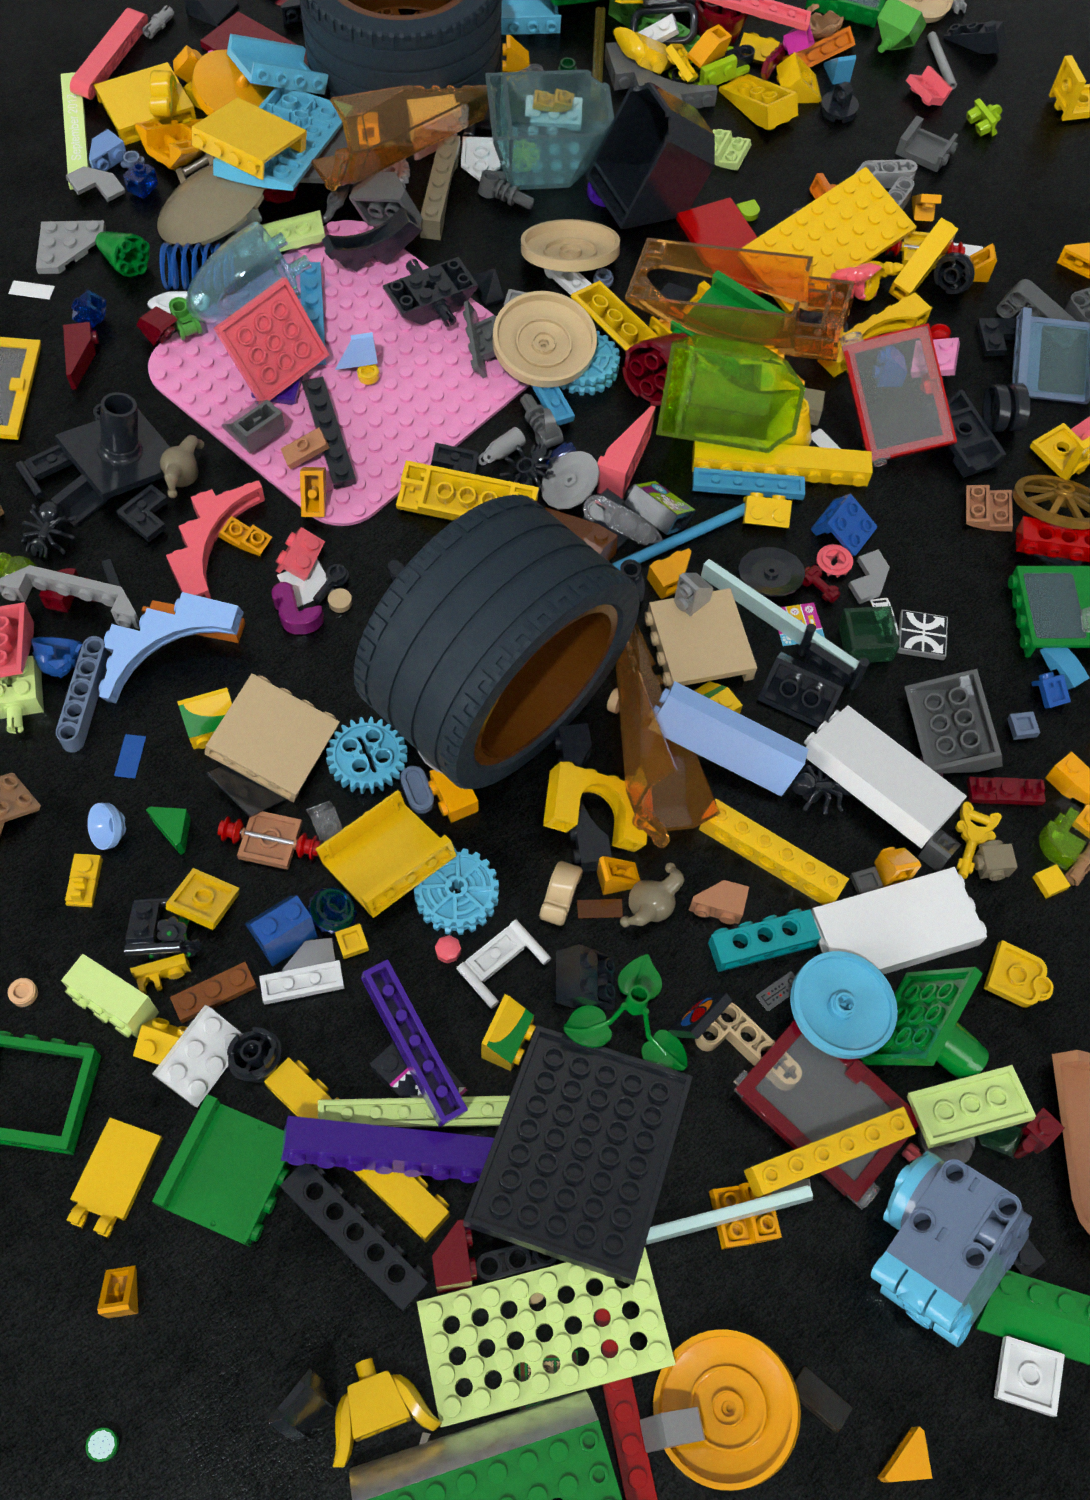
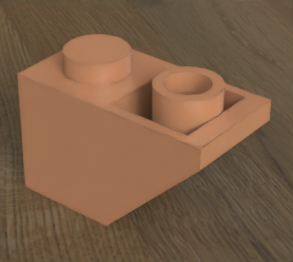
M723 880L693 896L689 911H693L700 917L711 916L719 918L721 922L726 924H739L743 916L749 887Z

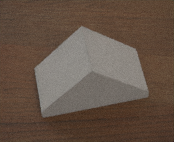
M699 1407L659 1413L640 1420L646 1453L706 1440Z

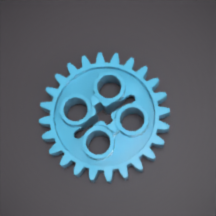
M360 717L359 724H355L353 720H350L351 727L349 728L342 724V733L335 731V739H330V748H326L327 755L329 756L326 758L327 765H330L329 772L334 774L335 781L341 780L343 788L350 784L351 792L360 787L361 794H364L366 788H369L373 794L377 786L384 791V783L392 786V777L400 779L399 771L405 769L404 762H407V755L405 754L407 753V746L403 745L405 744L404 737H399L397 730L392 731L390 724L384 727L383 719H380L377 724L374 723L373 717H370L368 723H365L362 717ZM358 738L362 739L366 752L371 757L372 765L377 772H372L367 756L363 754L362 746L357 740ZM372 738L379 739L377 742L374 743L369 742V740ZM351 747L356 748L352 752L345 751L346 749ZM382 758L388 759L385 763L378 762ZM357 768H365L363 772H356L355 770Z

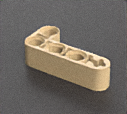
M731 1003L721 1014L727 1013L731 1015L733 1022H725L720 1015L706 1030L713 1033L715 1040H706L702 1034L698 1039H695L696 1045L703 1051H712L726 1038L755 1066L762 1058L761 1052H767L775 1042L737 1005ZM740 1033H749L753 1041L747 1042L743 1040ZM785 1052L778 1061L781 1065L776 1070L774 1065L765 1077L779 1090L789 1091L799 1082L802 1072L800 1066ZM788 1072L791 1076L786 1080L783 1075Z

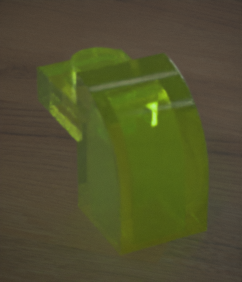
M1070 808L1065 814L1059 813L1054 822L1050 820L1042 829L1039 837L1040 847L1044 855L1064 870H1067L1076 861L1087 843L1069 832L1079 815V812L1073 808Z

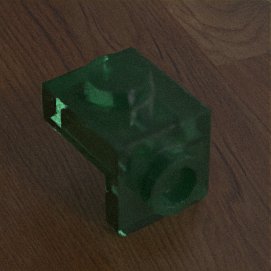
M1010 1126L978 1135L981 1145L1013 1157L1023 1131L1022 1128Z

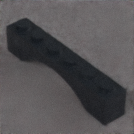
M588 723L559 726L558 736H554L555 750H560L561 758H558V763L571 762L577 767H584L590 757L592 747ZM581 798L578 824L569 830L570 840H575L576 849H573L574 864H579L583 872L597 871L600 857L612 858L609 838L590 818Z

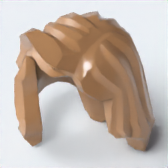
M813 3L808 7L807 11L813 12L819 8V4ZM828 11L823 16L821 13L816 12L811 15L809 24L814 41L835 33L841 28L844 17H840L834 11Z

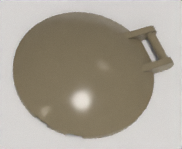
M205 152V155L184 168L176 169L181 184L174 190L162 207L157 222L158 232L166 243L171 245L180 243L183 248L186 243L193 245L200 242L202 245H206L234 231L248 219L246 215L252 208L257 209L264 199L262 193L267 188L251 186L214 176L213 160L215 157ZM208 163L210 164L209 166L200 169L201 167L205 166L206 164H208Z

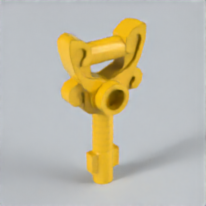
M964 802L961 805V820L955 826L957 832H961L962 839L967 843L963 857L959 858L956 869H959L958 874L963 879H966L968 874L973 872L975 863H972L976 846L995 840L996 835L993 830L1002 818L1000 813H993L988 816L974 811V807L969 802ZM971 820L986 825V827L976 826Z

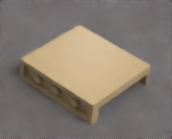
M731 588L713 591L710 601L692 616H689L685 611H681L676 606L674 598L649 602L648 611L645 612V622L652 630L651 642L658 650L657 662L664 670L663 682L665 687L669 686L670 689L674 681L684 686L742 675L744 681L754 679L757 666Z
M251 674L206 744L205 755L294 803L308 775L333 733L337 730L339 721L331 713L321 712L314 708V705L309 701L299 700L294 697L289 690L272 685L267 678Z

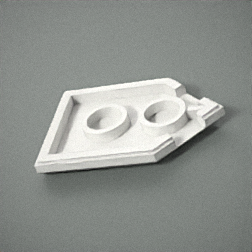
M463 136L461 167L478 181L481 179L482 171L499 170L501 166L502 138Z

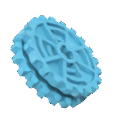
M596 331L597 345L591 365L578 379L560 386V388L563 390L567 388L569 393L572 394L579 392V395L583 396L585 393L595 395V391L601 393L604 391L605 386L610 388L612 381H616V373L619 371L620 356H618L619 349L615 348V342L608 341L609 337L607 335L601 336L600 332Z
M454 848L457 856L414 888V895L419 914L423 913V920L427 924L433 923V929L438 931L440 928L445 929V934L450 935L452 931H457L458 935H463L464 930L469 929L470 932L476 931V925L484 926L487 923L486 917L493 916V908L498 905L499 882L495 878V869L488 868L490 862L487 859L481 861L480 854L477 852L471 855L468 854V849L463 848L461 852H457ZM454 889H458V892L460 893L455 894Z

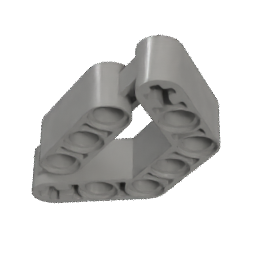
M908 159L863 162L855 173L867 167L884 188H891L888 193L903 210L909 202L914 187L913 180L917 171V164Z

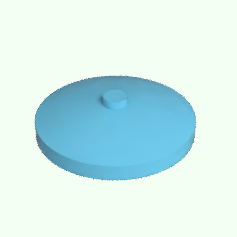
M842 951L822 953L809 960L800 969L793 981L790 1001L794 1019L803 1035L821 1051L842 1059L863 1058L880 1049L892 1036L898 1012L894 992L882 972L866 959Z

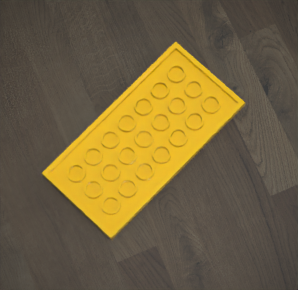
M864 167L739 249L738 255L789 316L835 285L837 282H833L830 278L831 274L836 270L868 263L913 233L916 225L869 169Z

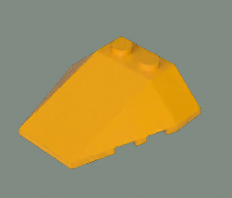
M189 119V123H178V120H171V124H161L159 120L135 123V128L147 154L156 159V161L166 165L169 169H178L179 166L188 165L205 155L204 151L192 146V126L203 119Z

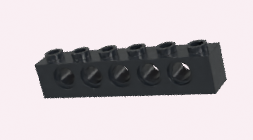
M307 1163L299 1165L280 1185L282 1190L405 1313L428 1288V1282L425 1280L428 1277L427 1273L417 1263L412 1267L404 1259L407 1256L406 1252L397 1243L391 1246L384 1239L387 1235L385 1231L375 1222L370 1225L363 1218L366 1215L364 1210L355 1202L350 1205L343 1198L346 1195L343 1189L335 1182L330 1185L323 1178L326 1173L321 1167L316 1164L310 1165ZM313 1187H322L323 1195L319 1199H309L308 1195ZM333 1207H342L344 1212L340 1219H329L328 1214ZM356 1226L362 1227L364 1229L362 1238L357 1241L350 1240L348 1237L349 1231ZM374 1247H381L385 1251L383 1258L377 1262L371 1261L369 1259L370 1250ZM401 1267L405 1270L404 1279L398 1283L392 1282L389 1279L391 1270Z

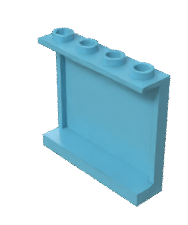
M502 0L501 35L560 33L561 15L558 14V6H555L550 0Z
M230 34L227 55L250 83L325 94L329 75L309 69L304 63L306 49L303 46Z

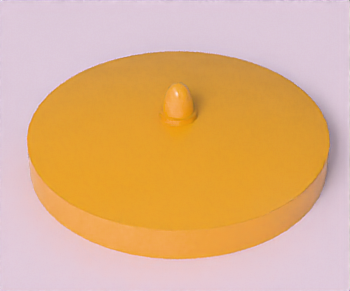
M215 50L203 55L197 61L191 79V89L194 98L208 116L237 97L259 107L275 88L250 83L227 55V50Z
M711 1330L689 1338L673 1352L676 1365L661 1369L654 1391L653 1413L656 1415L699 1407L706 1440L664 1449L677 1468L686 1476L709 1488L732 1491L754 1487L763 1483L785 1464L798 1438L801 1419L800 1400L796 1384L789 1369L779 1355L767 1344L745 1333L733 1330Z

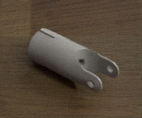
M517 427L512 428L490 443L485 452L478 456V463L486 465L492 461L504 459L517 450V444L521 447L526 443L523 433Z

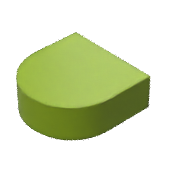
M755 199L736 205L746 221H754L758 218L760 207Z

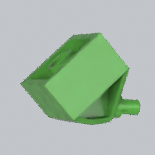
M887 0L877 17L882 38L878 51L883 53L885 50H899L914 46L926 26L922 12L899 0Z

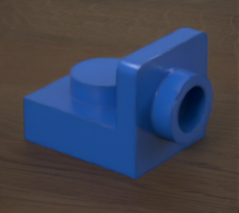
M1053 672L1038 675L1039 680L1031 682L1032 686H1039L1045 708L1071 702L1064 674L1054 676Z

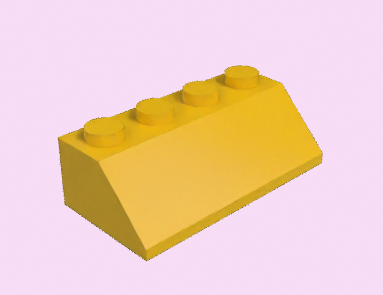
M600 280L572 293L570 296L587 311L592 320L625 352L639 341L658 337Z

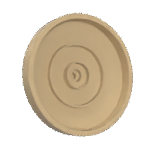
M574 219L547 221L530 227L521 236L522 256L528 262L538 267L554 271L580 272L598 269L614 262L620 253L619 235L611 228L591 221Z
M534 291L515 297L500 310L494 323L492 343L497 360L511 376L528 385L550 388L571 383L585 373L594 358L597 333L592 318L576 301L555 292Z

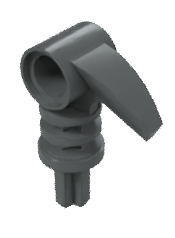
M492 170L482 171L478 193L485 198H501L504 202L508 199V205L510 206L516 203L527 209L533 207V197L520 192V187L517 185L512 188L510 183L505 185V181L511 178L509 173Z
M524 394L520 401L526 410L525 419L530 423L535 432L537 444L540 443L541 448L545 444L548 449L563 443L562 431L557 425L551 410L544 408L542 405H537L532 395Z

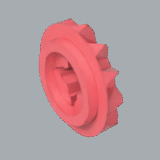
M832 544L824 546L819 550L816 564L819 565L821 571L827 573V576L835 575L838 578L840 575L846 576L848 571L851 570L853 557L846 548ZM837 556V563L832 566L831 561Z

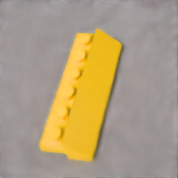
M406 460L400 480L401 488L396 508L454 521L472 508L498 497L524 495L537 502L539 487Z

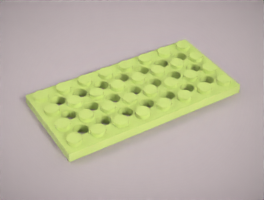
M645 1248L635 1283L625 1289L619 1288L615 1284L614 1278L566 1262L417 1301L439 1421L442 1422L441 1428L676 1365ZM592 1279H598L603 1283V1291L598 1296H591L586 1290L587 1283ZM565 1286L571 1287L575 1292L574 1300L568 1304H564L558 1299L559 1290ZM535 1294H542L546 1298V1306L541 1311H534L530 1308V1299ZM508 1301L516 1303L518 1308L516 1316L511 1319H506L501 1314L502 1305ZM631 1301L639 1306L640 1312L635 1319H627L623 1315L622 1308L625 1303ZM478 1309H485L489 1314V1320L484 1326L478 1327L473 1323V1314ZM599 1309H605L611 1315V1321L605 1327H599L594 1322V1314ZM451 1316L457 1317L460 1321V1328L454 1334H448L444 1329L446 1319ZM578 1317L581 1320L582 1329L578 1334L572 1335L566 1331L565 1323L568 1318ZM543 1324H548L553 1329V1337L548 1342H541L536 1336L538 1327ZM513 1332H520L524 1336V1344L518 1350H512L508 1346V1337ZM636 1332L643 1333L648 1341L647 1346L640 1351L633 1349L630 1345V1338ZM486 1339L492 1340L495 1344V1352L488 1358L482 1357L479 1353V1345ZM606 1340L615 1341L619 1347L617 1355L613 1358H606L601 1353V1346ZM456 1347H462L466 1351V1360L461 1365H454L450 1360L451 1351ZM580 1347L587 1349L590 1356L588 1363L584 1366H578L572 1360L574 1350ZM549 1355H555L560 1360V1368L554 1374L547 1373L543 1367V1362ZM520 1363H527L531 1368V1376L524 1382L518 1381L514 1375V1370ZM493 1370L498 1371L502 1376V1383L497 1389H489L485 1383L486 1375ZM463 1378H468L473 1385L472 1392L467 1397L459 1396L456 1391L457 1383Z

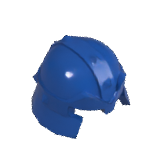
M36 637L31 639L34 649L32 654L36 660L37 667L43 673L62 678L73 667H76L82 642L60 637Z

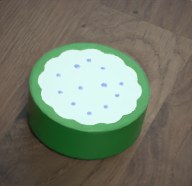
M109 1428L96 1429L89 1435L86 1441V1453L90 1459L96 1462H105L112 1459L119 1448V1437L115 1431Z

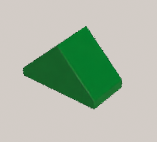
M147 808L146 811L150 819L180 855L185 853L191 822L187 809Z

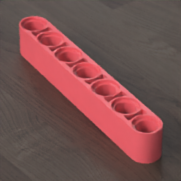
M131 8L125 9L72 77L70 82L71 93L90 100L96 95L94 84L107 81L143 34L142 28L148 24L147 14Z

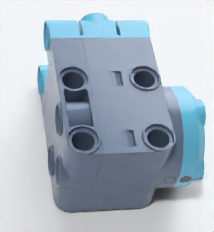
M926 1151L910 1165H906L896 1179L883 1220L899 1230L885 1253L874 1265L871 1278L882 1285L880 1293L905 1309L907 1315L926 1329L933 1328V1331L954 1346L959 1347L966 1339L971 1326L999 1285L1001 1279L1015 1262L1018 1253L1029 1236L1028 1227L1032 1216L1023 1211L1022 1204L1015 1194L957 1159L945 1161L934 1153Z

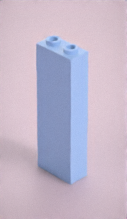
M674 681L670 689H664L659 699V702H661L660 706L655 705L649 716V719L652 720L649 730L781 797L805 765L808 748Z

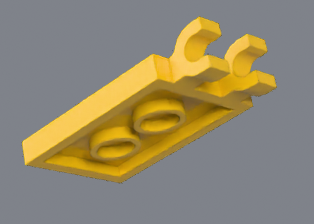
M109 1118L70 1198L77 1204L71 1210L67 1221L71 1222L72 1225L83 1228L89 1211L98 1214L101 1217L98 1219L93 1230L97 1234L109 1238L117 1218L126 1220L163 1138L157 1134Z

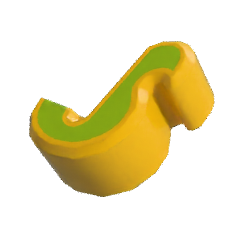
M153 70L150 74L151 97L149 99V108L153 116L170 117L172 115L173 90H177L176 78L172 71Z

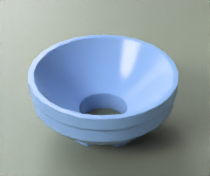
M97 803L89 812L88 832L93 844L101 850L113 848L119 843L126 832L124 815L110 803Z

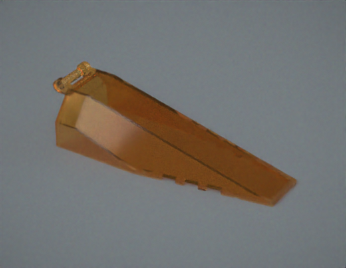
M435 85L431 89H425L423 86H398L332 97L330 102L342 120L348 147L337 149L334 156L313 159L311 164L323 182H325L326 188L331 191H335L338 186L360 182L483 120L497 87L496 85H463L462 88H454L453 85H448L446 89H440L438 85Z
M635 623L632 634L616 662L625 786L634 812L632 824L637 829L647 833L657 847L664 848L670 841L667 831L695 828L719 815L720 811L696 753L664 737L653 709L655 705L660 706L661 704L659 699L663 690L660 685L664 681L660 675H655L652 668L655 664L654 659L637 623Z

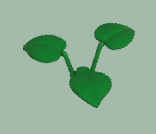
M648 954L631 961L620 972L617 981L618 987L627 997L625 1002L621 1004V1007L609 1020H606V1015L600 1008L586 1005L576 1009L563 1027L564 1032L574 1042L585 1047L595 1048L603 1046L610 1041L612 1032L608 1025H611L624 1010H627L631 1015L642 1014L646 1038L649 1040L643 1045L641 1050L643 1060L676 1071H683L687 1068V1055L677 1037L666 1030L657 1031L654 1037L651 1035L648 1017L649 1009L646 1007L648 1001L658 996L661 992L662 980Z

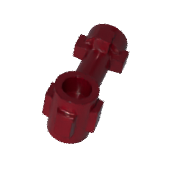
M817 565L808 566L804 569V586L808 587L813 583L824 593L822 598L830 603L838 599L841 594L838 591L839 588L835 585L829 586L820 578L822 571Z

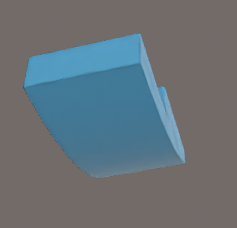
M1068 648L1040 649L1050 671L1057 669L1060 675L1064 674L1067 689L1074 688L1089 679L1082 664Z

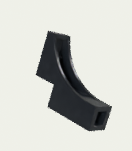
M401 207L388 220L371 230L349 236L327 234L322 239V242L325 246V253L330 259H336L345 268H351L357 272L372 257L388 264L422 229L415 215Z

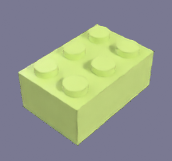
M84 954L80 956L61 980L67 987L65 992L73 998L72 1001L83 1009L88 1007L101 1021L105 1023L111 1022L116 1026L115 1029L126 1037L132 1034L138 1038L141 1025L155 1018L159 1013L147 995Z

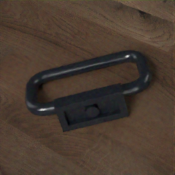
M643 0V6L646 7L639 8L633 13L630 21V30L637 32L638 19L641 16L688 11L690 13L689 34L684 37H673L663 42L666 46L670 44L686 45L691 43L697 35L698 11L691 3H685L686 0Z

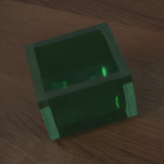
M891 606L844 608L838 623L844 651L858 661L861 658H867L869 662L893 661L900 645Z

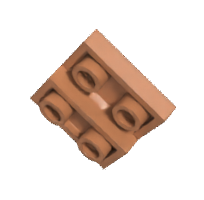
M966 485V524L986 530L1012 531V490H990V485Z

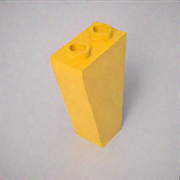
M941 217L893 281L888 293L898 300L913 294L936 266L939 259L947 252L958 228Z

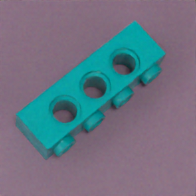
M795 909L788 912L786 916L777 917V915H772L764 918L759 923L753 924L752 921L740 924L735 929H718L713 932L708 944L717 971L720 972L816 947L821 936L811 910L802 911L801 909ZM782 928L790 929L794 935H786ZM763 934L767 936L769 942H762L758 935ZM733 941L742 942L745 948L739 949L735 947Z

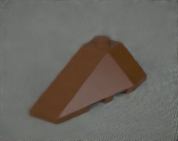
M545 507L549 513L609 561L616 555L618 535L600 524Z

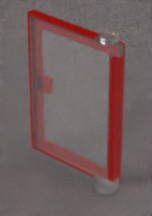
M929 323L863 339L861 332L848 333L840 338L865 451L872 452L874 467L887 464L888 459L957 443Z

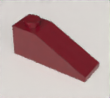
M90 322L63 325L66 375L72 390L77 389L96 354L95 344H99L97 331L92 330Z

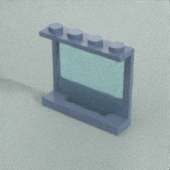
M1023 307L1016 319L1012 383H1024L1027 386L1030 398L1088 404L1090 402V323L1031 316L1032 308Z

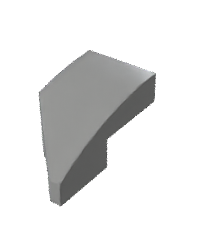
M332 938L305 941L282 971L335 961Z

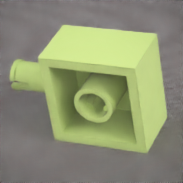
M28 656L23 674L0 678V719L7 718V731L9 733L15 734L16 727H18V733L24 730L22 715L44 712L41 670L37 667L34 656Z

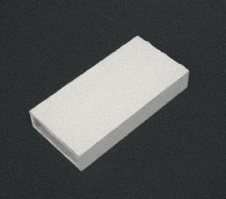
M846 706L841 712L836 710L830 717L829 723L824 721L816 731L817 734L812 732L804 742L806 748H808L806 758L921 849L954 814L967 797L850 706Z
M955 867L818 906L811 910L821 936L818 943L822 953L842 951L858 955L872 963L882 974L979 946L987 938L985 924L979 920L975 911V903L968 896L965 890L964 879L957 873Z

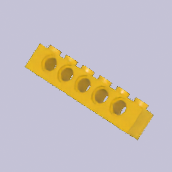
M715 799L702 819L700 831L822 905L835 902L849 880L846 876L718 799Z
M901 1107L744 1170L754 1197L757 1198L916 1133L905 1108Z

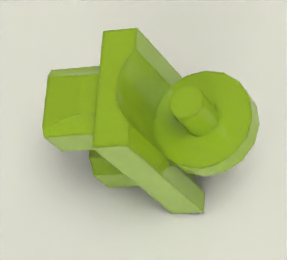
M979 98L975 100V107L967 112V120L970 124L980 120L976 124V130L980 137L987 133L994 136L997 134L995 126L997 121L1001 119L1002 108L998 104L986 106Z

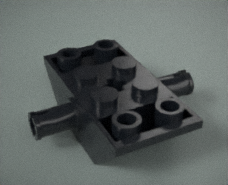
M459 257L424 270L416 259H412L413 263L410 260L406 264V269L411 275L383 285L384 291L401 317L421 325L440 318L446 327H449V323L451 326L455 324L456 317L453 313L459 311L464 306V302L478 289V284Z

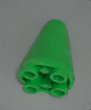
M110 231L100 232L96 236L95 242L98 249L121 275L132 277L146 272L150 245L142 237L132 233Z

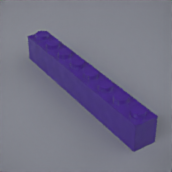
M288 1116L284 1129L281 1161H287L291 1165L307 1163L316 1164L321 1168L336 1166L346 1167L350 1171L365 1169L375 1170L379 1174L394 1172L404 1173L407 1177L424 1175L432 1176L436 1180L453 1178L460 1179L465 1183H474L479 1181L494 1138Z

